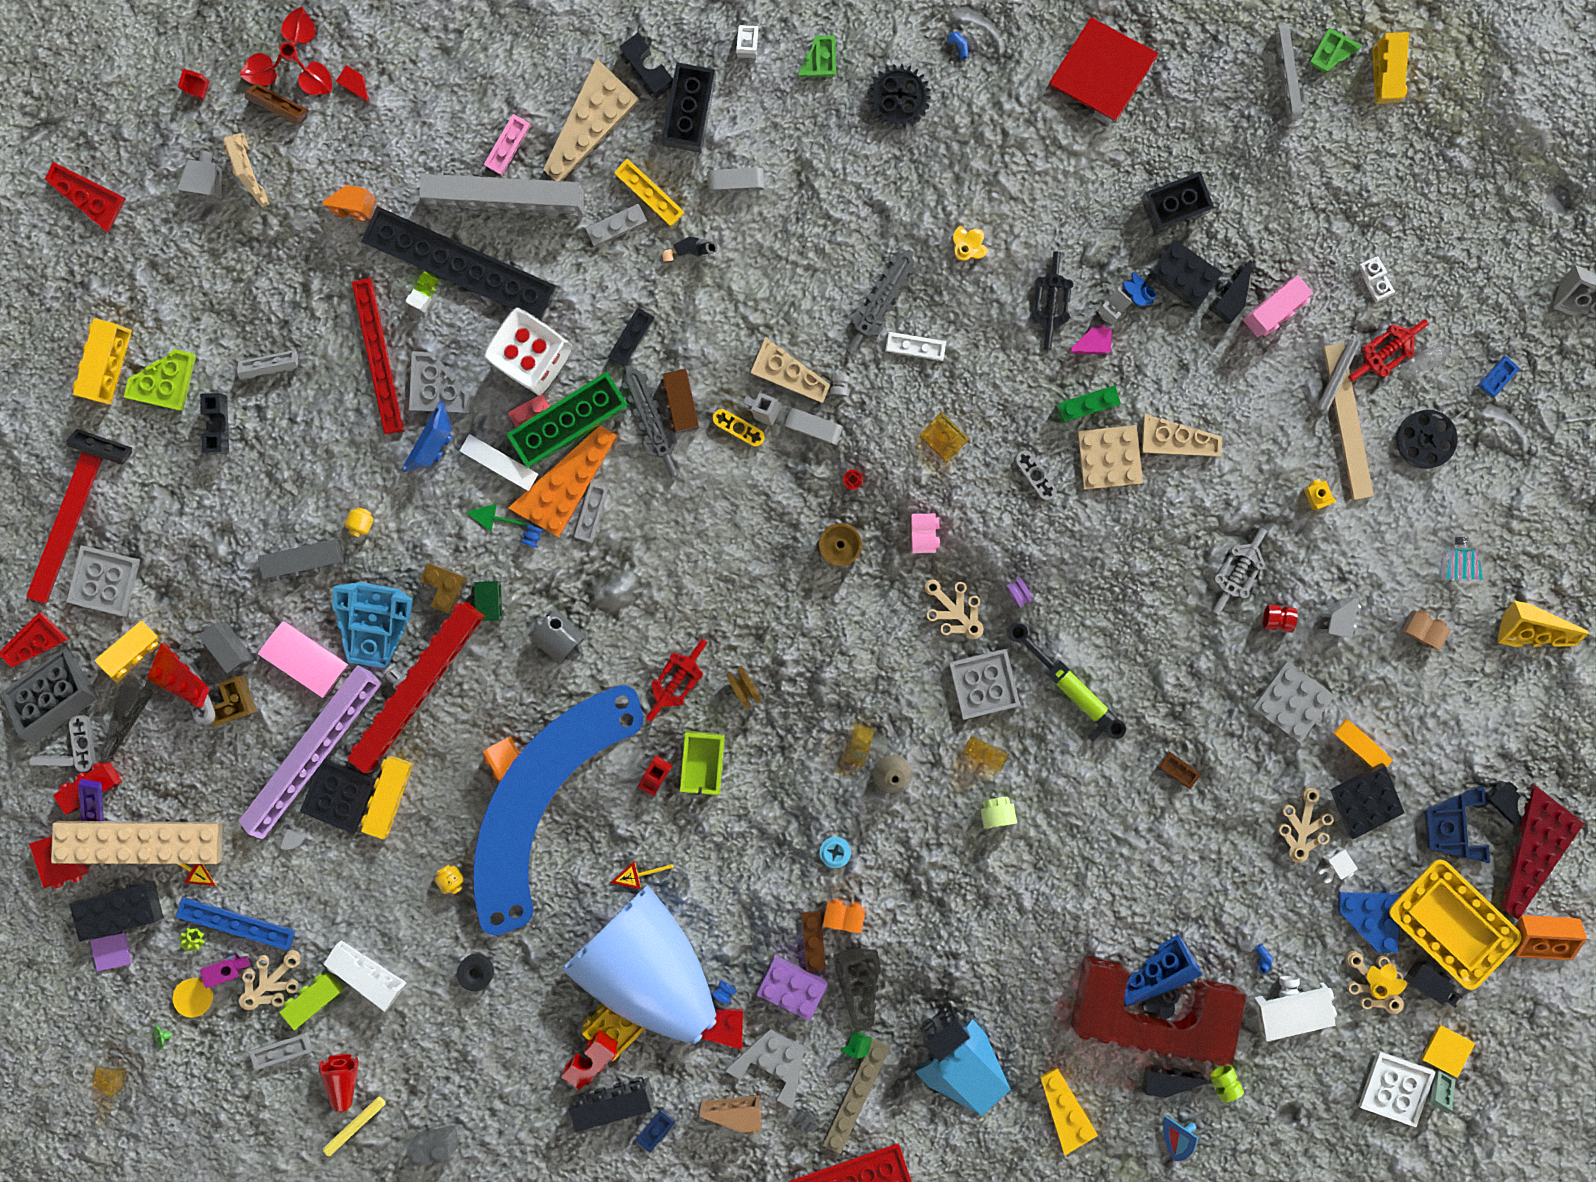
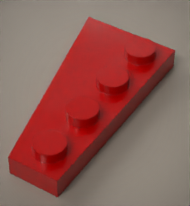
M55 162L52 163L45 177L49 184L68 198L104 231L110 232L126 200L125 197Z

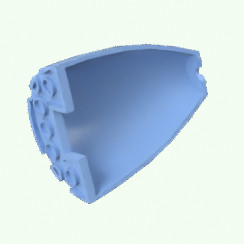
M648 885L561 968L580 987L614 1013L660 1035L695 1044L702 1037L700 1033L705 1028L709 1030L717 1022L714 1019L716 1012L706 978L688 938L665 905Z

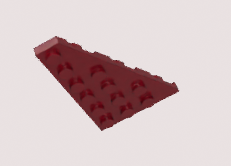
M1533 784L1529 786L1531 794L1529 802H1525V811L1519 828L1521 832L1519 844L1515 845V855L1512 858L1509 871L1512 875L1509 886L1505 888V897L1501 905V909L1517 920L1524 913L1585 824Z

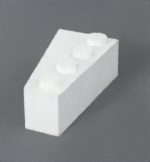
M343 941L335 945L323 964L327 967L328 971L338 975L384 1012L395 1002L406 985L405 981Z

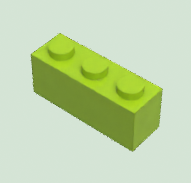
M330 971L325 975L321 972L313 979L315 983L312 986H304L298 991L300 996L295 1000L291 997L283 1004L285 1008L279 1013L293 1030H296L345 989Z

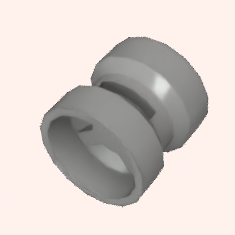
M832 374L831 381L833 386L830 388V395L849 397L848 384H850L851 377Z

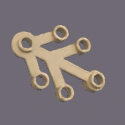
M927 581L924 586L925 592L929 595H935L950 610L936 611L930 609L926 614L927 619L930 621L958 619L963 625L951 626L948 623H944L940 627L941 633L944 635L965 633L968 638H979L984 630L982 623L978 621L979 597L971 596L968 599L970 606L969 619L964 614V592L967 589L965 583L957 582L954 586L956 591L955 605L940 590L941 587L938 581ZM930 584L936 585L935 591L929 589ZM958 584H962L964 586L963 591L960 592L957 590ZM972 598L977 599L978 602L976 605L971 604ZM931 611H934L936 613V617L934 619H931L929 617V613ZM945 625H948L950 627L948 633L943 632V627ZM974 625L977 627L976 633L970 631V628Z
M1307 787L1302 791V799L1305 801L1301 822L1295 815V808L1293 806L1284 805L1282 808L1283 815L1288 817L1298 833L1297 842L1291 835L1289 825L1280 824L1278 826V833L1285 838L1290 846L1289 857L1297 863L1306 861L1310 850L1320 844H1327L1330 839L1328 834L1319 832L1316 838L1306 843L1307 836L1324 825H1331L1334 821L1331 814L1323 813L1319 819L1310 824L1314 803L1319 800V792L1312 787ZM1313 792L1315 797L1310 799L1309 794ZM1288 807L1291 808L1290 814H1286V809ZM1325 816H1329L1330 820L1328 822H1324ZM1286 826L1287 832L1282 833V828ZM1325 835V840L1321 842L1320 836ZM1302 850V855L1298 857L1297 851Z
M295 950L288 951L284 956V962L269 977V958L265 955L258 957L259 986L253 991L255 971L246 969L242 976L243 981H245V992L240 996V1006L245 1010H253L259 1004H273L276 1007L282 1006L284 1003L283 994L276 993L274 996L261 995L265 991L287 990L288 993L297 992L299 984L296 980H289L288 982L276 981L289 968H295L299 965L301 958L299 952ZM289 959H294L295 962H294V963H290L288 960H289ZM265 960L267 963L261 964L260 961ZM246 974H251L252 977H251V978H247L245 975H246ZM293 984L296 987L292 989L289 985ZM280 998L282 1001L276 1002L275 999ZM251 999L253 1002L247 1003L246 1000Z
M1356 951L1348 952L1345 957L1346 963L1353 968H1357L1367 979L1369 969L1364 965L1362 955ZM1379 956L1376 963L1379 970L1384 966L1381 965L1383 959L1386 960V964L1390 963L1387 957ZM1358 957V962L1354 964L1353 959ZM1397 971L1398 979L1403 980V975ZM1351 981L1347 984V990L1354 995L1359 992L1370 993V984H1358ZM1356 985V990L1351 991V987ZM1378 986L1376 988L1377 992H1381L1383 990L1382 986ZM1389 995L1382 1000L1371 999L1368 996H1363L1360 999V1005L1363 1008L1381 1007L1385 1008L1390 1014H1398L1404 1007V1002L1398 995ZM1365 1000H1369V1004L1367 1006H1364ZM1397 1002L1396 1007L1392 1008V1003Z

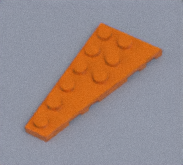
M602 426L596 428L538 480L529 491L527 490L508 508L560 537L588 489L590 482H592L616 440L617 435Z

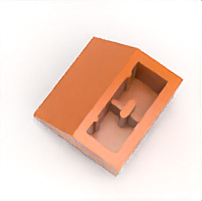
M345 185L323 200L322 205L329 212L334 213L335 217L346 218V216H351L353 220L365 222V219L371 220L376 197L366 188Z
M510 736L484 750L485 755H483L486 764L488 766L491 765L493 768V777L499 783L520 753Z

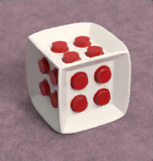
M516 308L507 317L492 339L484 359L540 396L550 386L563 367L571 352L572 345L530 314Z

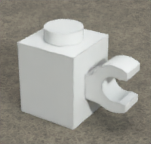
M1337 847L1323 856L1327 866L1319 868L1317 872L1320 875L1327 872V877L1323 879V882L1329 883L1333 880L1334 875L1341 880L1350 878L1358 868L1347 851Z

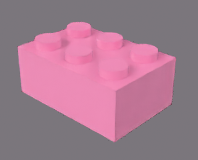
M1296 275L1284 283L1242 320L1257 337L1262 334L1267 336L1280 326L1278 322L1286 321L1295 314L1294 311L1310 301L1308 297L1313 292L1299 275Z

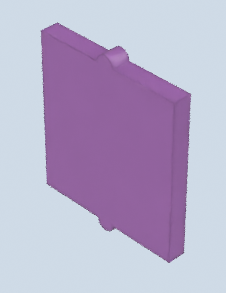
M125 932L90 940L93 951L92 957L95 960L97 971L132 964L129 953L130 946L127 944Z

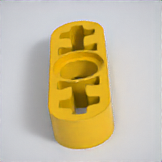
M719 409L714 413L713 421L719 428L751 446L758 447L763 444L765 436L760 429L724 409ZM724 413L727 420L735 419L731 422L730 429L726 428L728 423L724 421L721 424L718 423L717 415ZM738 422L742 423L745 427L744 431L740 434L735 433L733 430V426ZM748 427L752 428L749 431L754 435L759 433L760 442L756 441L753 443V439L749 435H747L746 439L743 437L747 433Z

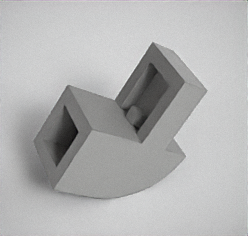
M1121 284L1097 312L1105 322L1113 324L1133 302L1132 296L1125 292Z

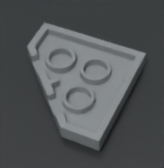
M412 351L409 410L434 412L438 403L443 401L448 413L469 414V392L432 352Z

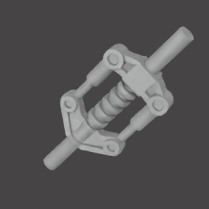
M1260 527L1251 544L1231 547L1228 560L1222 565L1218 574L1213 577V582L1223 592L1212 611L1214 614L1219 616L1230 596L1247 598L1249 596V590L1255 582L1254 579L1257 573L1265 568L1264 560L1258 549L1267 532L1264 528ZM1234 556H1243L1240 559V563L1237 564L1238 567L1235 568V572L1232 573L1233 576L1229 578L1230 581L1227 580L1225 575L1230 568V563ZM1251 561L1255 570L1251 577H1248L1243 588L1239 587L1237 584L1240 583V579H1242V575L1245 574V570L1248 569L1247 566L1250 565Z

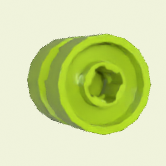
M1232 1065L1221 1066L1209 1074L1213 1086L1217 1087L1216 1092L1221 1102L1234 1101L1244 1094L1239 1080H1236L1237 1075Z

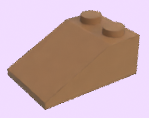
M760 1095L702 1101L700 1117L741 1133L756 1134L762 1128Z

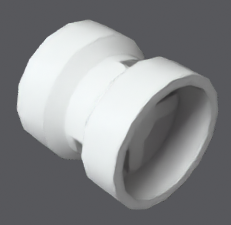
M1279 977V984L1281 985V990L1279 991L1280 998L1300 993L1297 990V987L1300 985L1298 977Z

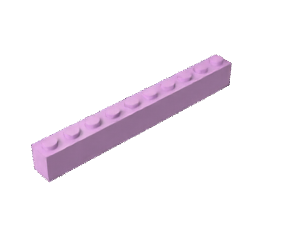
M358 665L249 806L239 820L249 835L264 839L382 684L372 672Z

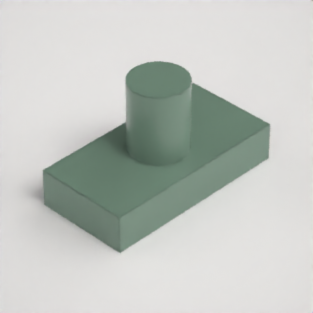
M1438 1069L1435 1071L1436 1073L1433 1078L1432 1091L1428 1093L1426 1099L1430 1104L1448 1114L1453 1109L1455 1079Z

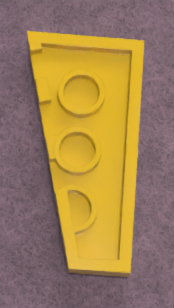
M1055 1067L1040 1076L1063 1153L1067 1155L1097 1137L1098 1134L1058 1068Z

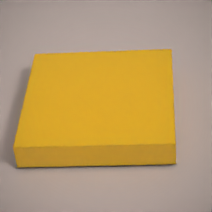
M1438 1024L1421 1059L1458 1078L1475 1043Z

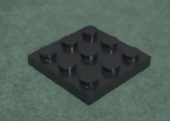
M325 758L315 772L300 812L355 834L374 790L377 778Z
M1383 763L1330 789L1348 835L1352 840L1405 813L1387 767Z

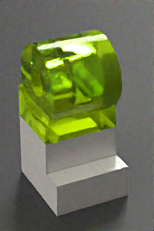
M423 272L417 281V285H415L405 302L425 313L438 287L439 279Z

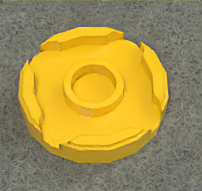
M192 977L176 986L172 1000L174 1007L180 1014L185 1017L194 1018L201 1016L209 1010L213 1003L214 995L210 987L205 989L201 978Z

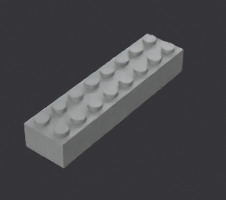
M420 174L419 198L433 210L449 207V210L461 211V208H467L471 212H480V209H486L490 213H500V210H504L510 214H519V211L527 212L529 215H539V212L547 213L546 215L558 216V213L566 214L567 217L583 215L584 190L580 182Z

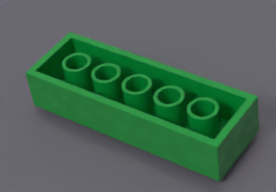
M606 371L506 435L526 467L532 469L630 407Z

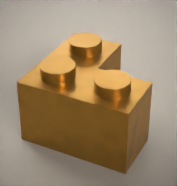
M427 563L420 581L438 588L431 607L452 614L451 610L458 603L468 577L436 564Z
M244 675L218 683L225 702L213 706L215 711V718L212 721L213 727L257 712Z

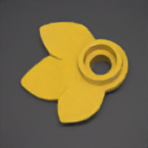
M959 226L955 230L952 239L956 245L954 254L958 260L980 259L986 255L988 249L981 245L984 238L981 229H972L967 232L963 227Z
M1394 963L1385 964L1380 970L1375 966L1369 968L1367 980L1371 984L1370 993L1374 998L1382 1000L1389 995H1398L1406 988L1407 982L1396 978L1397 969ZM1378 986L1383 987V990L1381 992L1376 991V988Z

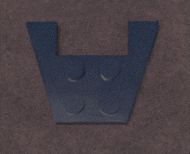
M1477 786L1424 809L1427 848L1490 863L1489 845L1468 846L1465 806L1486 804L1483 786Z

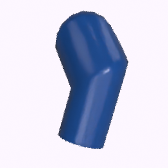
M959 32L948 34V43L958 46L959 59L969 58L967 40Z
M1260 943L1254 948L1260 956L1258 971L1261 974H1267L1271 969L1273 958L1265 946Z

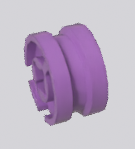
M1020 577L1013 584L1009 583L1006 585L1011 598L1015 603H1018L1019 609L1026 602L1030 603L1033 601L1030 591Z

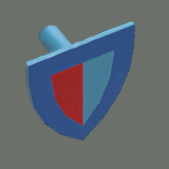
M1165 1116L1163 1134L1168 1151L1174 1161H1182L1190 1157L1195 1151L1198 1137L1192 1132L1196 1130V1126L1190 1123L1184 1128Z

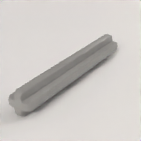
M1355 339L1348 341L1317 405L1319 410L1328 411L1360 345L1359 341Z

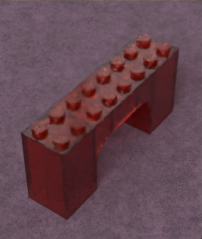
M1087 956L1083 957L1070 1024L1079 1038L1090 1040V1037L1096 1038L1099 1042L1109 1044L1110 1041L1117 1042V1045L1122 1047H1129V1045L1137 1046L1136 1048L1142 1051L1153 1049L1163 1055L1174 1053L1179 1058L1187 1059V1056L1194 1057L1199 1062L1210 1060L1220 1066H1226V1064L1233 1065L1246 1000V994L1239 987L1198 978L1194 1003L1190 1013L1180 1020H1163L1161 1018L1131 1013L1124 1009V997L1129 971L1122 963Z

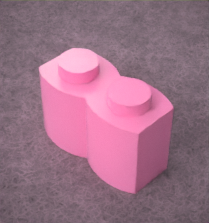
M911 514L912 553H936V549L940 548V539L936 537V529H939V517L936 518L935 514Z

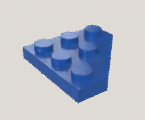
M1338 892V912L1347 919L1357 932L1377 952L1398 953L1399 925L1390 917L1389 909L1399 898V894Z

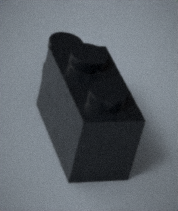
M1416 960L1403 980L1441 1005L1447 1002L1456 1008L1459 998L1462 999L1463 996L1454 991L1456 986L1450 982L1452 978L1443 972L1437 974L1434 972L1435 967L1424 961L1422 964Z

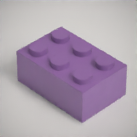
M774 955L757 989V996L810 1021L827 987V980L809 971L806 972L805 969Z

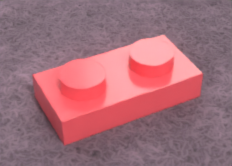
M541 394L511 410L508 414L517 428L550 406L544 395Z

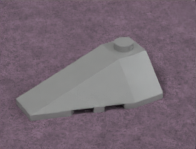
M1575 265L1561 280L1553 307L1569 315L1580 313L1587 314L1588 317H1595L1596 274Z

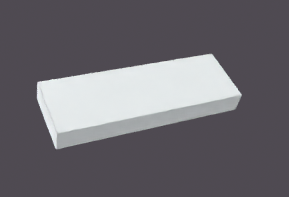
M888 332L885 352L943 361L946 341Z

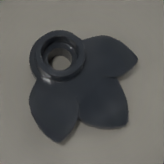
M1175 988L1170 990L1173 993L1172 999L1166 997L1167 992L1145 1000L1143 1009L1151 1013L1159 1012L1161 1018L1166 1020L1174 1014L1175 1004L1179 1001L1180 993Z

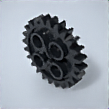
M893 64L892 70L886 66L885 74L878 71L879 78L873 77L875 84L869 85L872 91L868 92V97H871L868 100V104L873 105L870 109L871 112L877 111L875 119L882 118L881 124L887 121L888 128L893 123L896 129H898L899 124H902L903 128L906 129L907 123L913 127L914 119L920 122L921 118L919 115H926L924 109H929L930 105L926 102L931 101V97L927 96L931 89L925 88L928 86V81L922 82L924 74L917 76L918 69L911 72V65L904 69V65L901 64L900 69H897L896 65ZM891 82L896 87L890 90L885 85ZM907 84H912L915 87V89L913 91L906 90L905 86ZM899 93L902 97L901 100H899L897 97V94ZM891 102L894 107L886 109L884 103ZM909 103L913 106V110L907 111L903 105Z

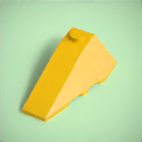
M1514 601L1503 613L1497 641L1500 644L1513 647H1522L1523 644H1533V647H1540L1541 644H1552L1554 647L1577 646L1589 633L1587 630L1534 605Z

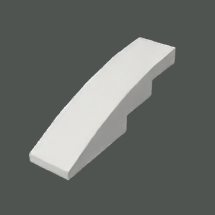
M470 434L460 449L462 453L528 491L538 476V473Z

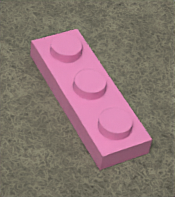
M513 114L485 161L484 166L502 176L530 129L531 124Z

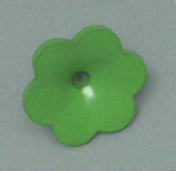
M156 1025L154 1036L159 1050H163L164 1040L170 1039L171 1033L170 1031L162 1032L159 1025Z

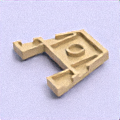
M238 133L225 137L226 145H224V150L232 160L233 164H230L233 174L238 176L261 207L269 205L264 188L257 184L246 151L250 150L245 134Z

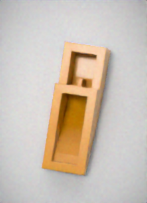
M1345 719L1333 732L1370 769L1380 763L1388 767L1393 761L1374 741L1348 719Z

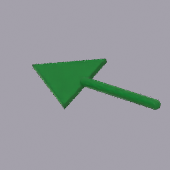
M497 504L466 512L490 532H492L494 520L523 526L530 525L527 522L495 516Z

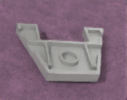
M769 1028L751 1047L726 1068V1072L741 1080L750 1063L757 1065L785 1081L777 1101L793 1108L804 1046Z

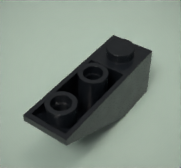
M1251 260L1245 264L1243 262L1235 271L1237 273L1234 279L1230 278L1223 287L1226 289L1223 294H1218L1212 301L1214 306L1210 311L1228 324L1236 319L1246 305L1253 263Z
M1159 1065L1145 1066L1142 1090L1145 1095L1166 1098L1207 1084L1208 1080L1198 1071L1187 1073L1179 1068L1167 1070Z

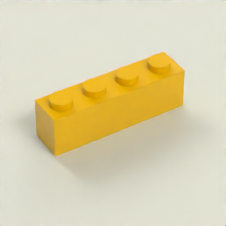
M394 756L383 760L380 768L382 770L381 777H378L374 784L375 794L370 797L367 807H369L368 814H365L361 821V826H363L361 832L383 840L388 837L414 763Z

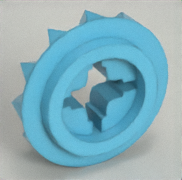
M830 837L824 840L820 847V858L828 867L840 868L850 859V846L841 837ZM838 844V851L842 854H837L834 860H832V853L828 850H834Z

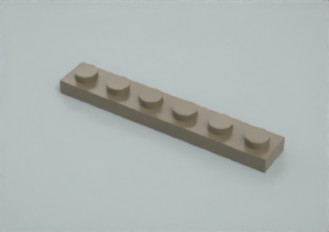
M874 1038L872 1039L868 1055L862 1058L824 1139V1147L841 1154L890 1050L889 1045Z

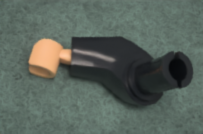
M687 237L673 244V249L665 250L662 256L663 261L674 260V253H677L678 257L690 253L699 258H706L717 251V244L714 241L708 242L705 239Z

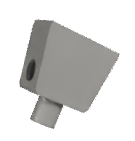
M201 151L199 161H187L178 186L179 191L187 195L217 200L222 199V170L216 164L211 163L213 153Z

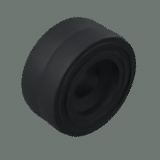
M482 954L467 956L457 969L458 982L468 991L484 989L494 976L492 962ZM471 968H478L481 971L480 977H472L470 974Z

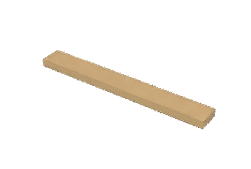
M1344 343L1323 347L1329 381L1344 352ZM1348 368L1333 399L1352 500L1372 497L1374 494L1352 382L1348 379L1350 375Z

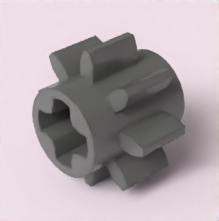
M807 1109L805 1112L800 1110L795 1116L797 1121L795 1126L804 1134H807L808 1131L814 1133L819 1127L817 1122L819 1118L810 1109Z

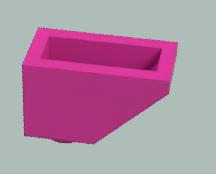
M1095 325L1094 328L1090 329L1069 349V354L1108 355L1111 353L1112 329H1106L1105 325Z

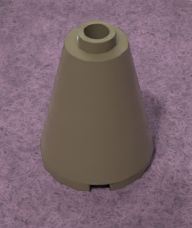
M887 755L876 763L873 771L874 781L878 788L886 793H900L911 783V766L901 756ZM893 776H898L896 779L891 780Z

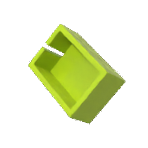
M696 731L685 732L680 792L698 793L699 787H703L702 794L720 795L725 734Z

